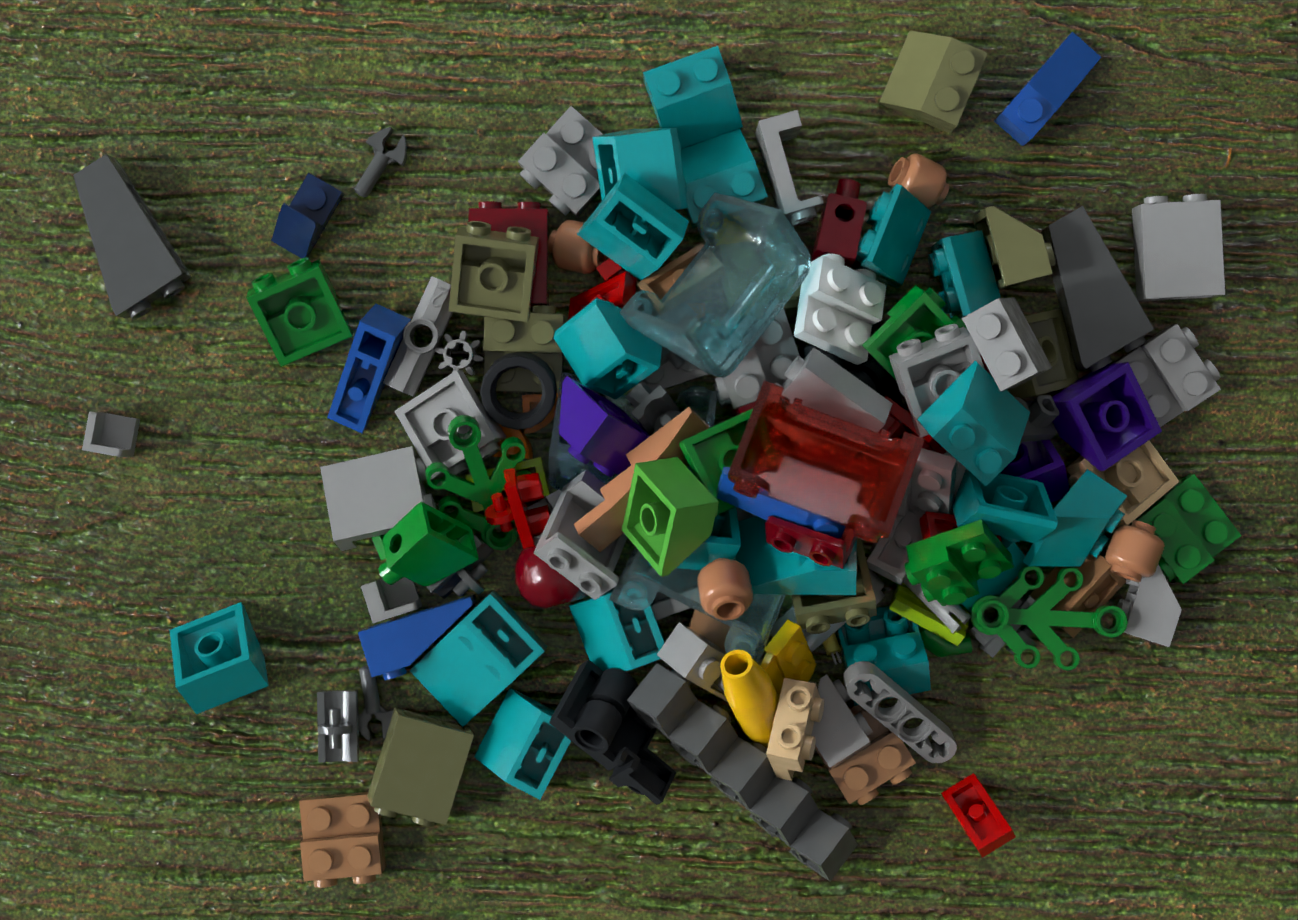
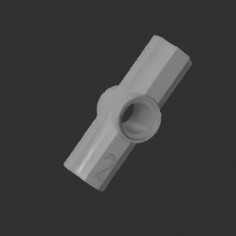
M431 276L411 322L404 328L403 340L383 381L384 384L415 397L436 352L435 348H440L442 345L443 334L453 315V312L449 311L451 284ZM428 326L433 334L432 341L428 346L420 348L414 342V333L418 328Z

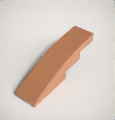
M688 407L627 453L626 456L631 466L600 489L605 500L574 523L578 535L599 552L609 546L624 533L622 525L635 464L678 457L687 467L689 464L679 443L709 429L710 426Z

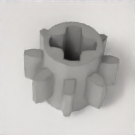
M463 330L460 333L459 339L455 340L449 334H445V340L448 344L444 349L435 348V351L442 354L445 360L440 363L438 368L443 370L450 366L453 368V372L456 370H466L468 374L474 376L475 371L472 366L475 361L484 362V358L476 355L475 351L482 344L481 341L476 340L471 344L466 342L468 335ZM460 344H464L463 349L469 353V359L461 360L460 366H456L457 361L451 357V351L459 350Z

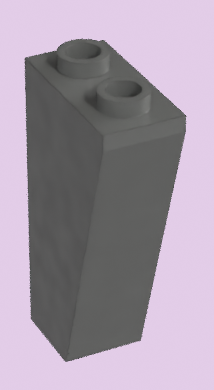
M105 154L74 174V180L109 301L115 315L123 318L131 317L132 320L137 319L148 313L153 308L151 303L158 298L164 296L167 299L181 292L185 288L183 282L192 276L118 160Z
M1084 207L1076 209L1043 228L1041 232L1044 243L1049 242L1055 256V266H1051L1052 278L1059 307L1062 310L1076 369L1082 370L1089 367L1091 372H1095L1113 361L1110 354L1123 347L1127 353L1147 341L1144 335L1154 330Z

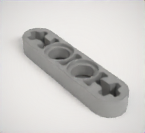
M860 661L855 662L845 670L843 678L850 698L925 760L931 763H943L955 755L957 745L950 728L877 666L870 662ZM870 680L871 687L873 689L871 692L869 687L864 682ZM895 697L898 699L897 703L892 707L881 708L878 706L881 700L885 698ZM920 718L923 720L916 728L909 729L903 727L904 723L909 719ZM930 734H931L932 739H933L936 743H932V744L930 743V740H929V738H928V736H929Z

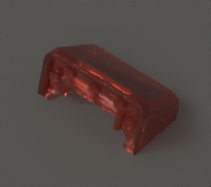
M764 380L728 473V479L734 483L733 490L751 498H757V495L761 494L854 529V536L868 542L877 543L879 538H888L925 439L904 432L902 439L892 438V440H888L889 431L882 429L880 434L806 407L802 405L803 400L796 397L793 404L789 403L790 399L782 396L784 387Z

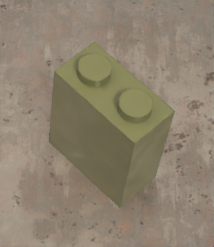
M395 707L367 795L370 806L375 807L374 811L380 815L393 818L397 817L398 813L412 816L413 822L427 827H434L435 823L446 825L474 737L470 728Z

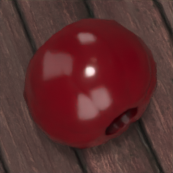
M536 546L521 551L515 564V583L521 596L532 606L545 609L588 596L533 553Z

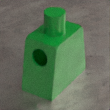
M420 502L384 535L382 542L386 561L378 569L382 579L389 585H394L405 577L419 585L430 586L479 559L472 528Z

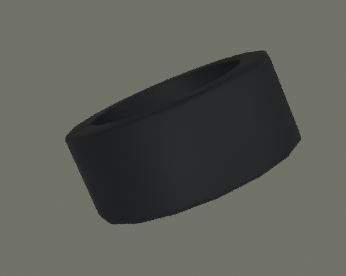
M526 352L505 354L494 361L483 377L480 390L482 404L490 418L503 427L515 430L532 428L542 422L554 406L557 394L555 375L549 365L534 354ZM509 369H528L541 382L543 391L541 400L529 412H510L497 399V381Z

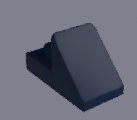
M308 173L290 205L288 206L283 203L271 241L300 258L309 257L343 198L344 193Z

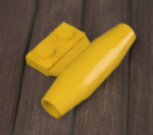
M788 619L765 647L764 651L766 654L761 665L748 652L739 649L728 652L722 658L720 664L724 694L742 731L753 742H759L766 748H768L784 678L808 682L816 667L815 660L801 627Z

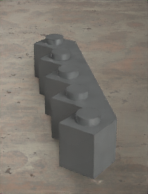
M656 663L627 699L638 717L651 729L657 728L671 740L669 745L691 765H697L711 776L709 781L731 801L736 800L750 811L749 817L768 834L784 841L791 848L789 852L797 860L828 881H831L858 845L850 831L852 825L836 813L829 816L818 809L811 797L812 789L802 780L796 777L792 781L777 778L766 755L767 748L759 742L749 744L738 737L730 724L732 717L725 710L717 705H713L710 708L698 701L689 687L692 683L691 681L685 679L673 668L669 671Z

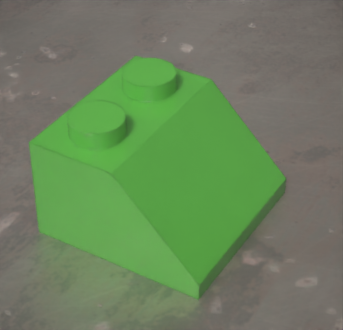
M678 457L636 463L622 531L661 577L668 576L711 536L714 520L718 513L719 501Z

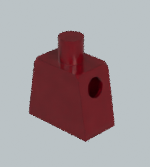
M839 179L835 194H828L822 208L810 262L825 254H837L845 259V266L852 267L856 259L867 202L858 199L861 188L859 182L852 179Z

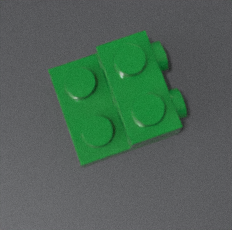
M309 257L296 260L288 265V273L276 278L273 273H266L251 282L253 288L248 289L246 298L281 367L353 336V331L340 307L334 287L320 259L311 262Z
M915 285L887 312L890 318L862 346L896 380L889 356L898 353L896 347L900 343L911 339H919L921 343L936 338L934 332L937 329L950 324H957L959 328L965 327L967 329V327L957 315L950 319L942 311L946 303L933 289L929 287L924 292Z
M753 408L679 443L693 474L719 501L717 516L736 507L718 499L716 495L723 467L788 470L784 458L780 453H775L768 440L770 438L768 426L760 420L761 417L756 416Z
M1192 473L1179 481V483L1135 519L1156 528L1154 535L1164 542V550L1158 564L1168 582L1174 580L1177 583H1186L1215 561L1213 559L1214 556L1241 537V534L1197 476Z
M982 519L906 545L909 562L905 563V572L909 582L913 586L921 583V588L927 601L937 600L942 606L958 605L965 602L967 598L979 595L977 580L982 578L991 579L997 577L1003 571L1014 568L1012 554Z

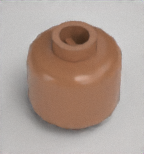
M918 153L911 154L907 158L901 157L893 166L888 178V185L891 186V189L896 184L902 185L928 209L934 204L940 205L949 191V184L946 183L947 173L945 167Z
M565 220L558 230L551 232L548 240V251L553 253L554 263L558 268L590 274L606 261V255L577 235V232L585 222Z
M1133 520L1131 526H1118L1113 533L1105 555L1106 562L1112 566L1110 572L1135 582H1141L1142 577L1153 576L1164 550V542L1154 535L1156 528L1137 520Z
M718 558L708 563L699 572L697 584L700 602L704 611L719 620H733L743 615L752 604V585L749 571L744 564L728 558Z

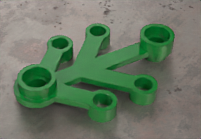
M460 415L449 423L448 436L452 446L463 451L474 483L449 473L448 467L441 462L432 463L427 467L425 472L426 480L433 489H445L482 504L485 512L493 504L491 496L495 493H501L506 484L503 470L514 468L517 463H520L525 458L526 450L521 439L517 437L506 438L501 444L502 457L489 478L478 448V443L481 440L479 424L471 416ZM460 426H470V430L467 433L461 434L456 431ZM512 446L520 448L516 454L510 455L506 453ZM522 470L517 472V476L531 474L532 472ZM435 472H443L445 474L440 480L431 478ZM448 495L443 497L438 503L439 511L472 529L480 531L482 540L490 548L506 550L518 539L519 533L514 520L511 521L513 526L511 531L496 533L493 529L500 525H491L487 523L484 515L462 508L461 502L457 497ZM448 505L457 507L452 513L444 511V508Z
M1028 565L1019 570L1018 579L999 597L986 595L979 598L973 604L970 613L974 627L983 634H997L1012 650L1014 660L1019 666L1026 669L1036 667L1040 662V652L1035 646L1027 645L1010 624L1027 625L1053 654L1054 664L1066 671L1073 670L1078 666L1080 661L1079 654L1074 648L1067 646L1049 626L1094 628L1098 634L1113 638L1120 636L1125 631L1127 616L1121 608L1112 605L1100 606L1095 612L1051 610L1070 591L1078 590L1083 584L1082 573L1072 567L1061 569L1057 574V581L1027 609L1011 608L1029 589H1037L1044 582L1043 571L1037 566ZM1029 570H1034L1037 574V580L1029 585L1025 581V574ZM1068 572H1073L1076 576V581L1074 585L1068 587L1064 583V577ZM992 607L996 611V617L992 622H986L983 616L984 611ZM1106 613L1111 614L1113 618V623L1108 628H1104L1101 623V619ZM1030 649L1033 652V659L1025 664L1021 660V654L1024 650ZM1065 651H1069L1072 654V661L1068 665H1063L1060 661V656Z

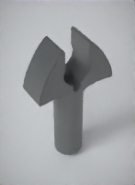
M392 127L382 129L366 140V143L373 147L374 158L354 188L355 192L361 197H368L388 164L397 162L401 166H405L408 145L404 135L399 140L397 147L385 154V142L394 131Z
M366 665L359 669L365 704L362 714H358L359 732L368 741L373 738L369 723L374 713L375 717L382 723V733L385 739L394 709L386 710L380 705L376 676L371 677L369 667Z

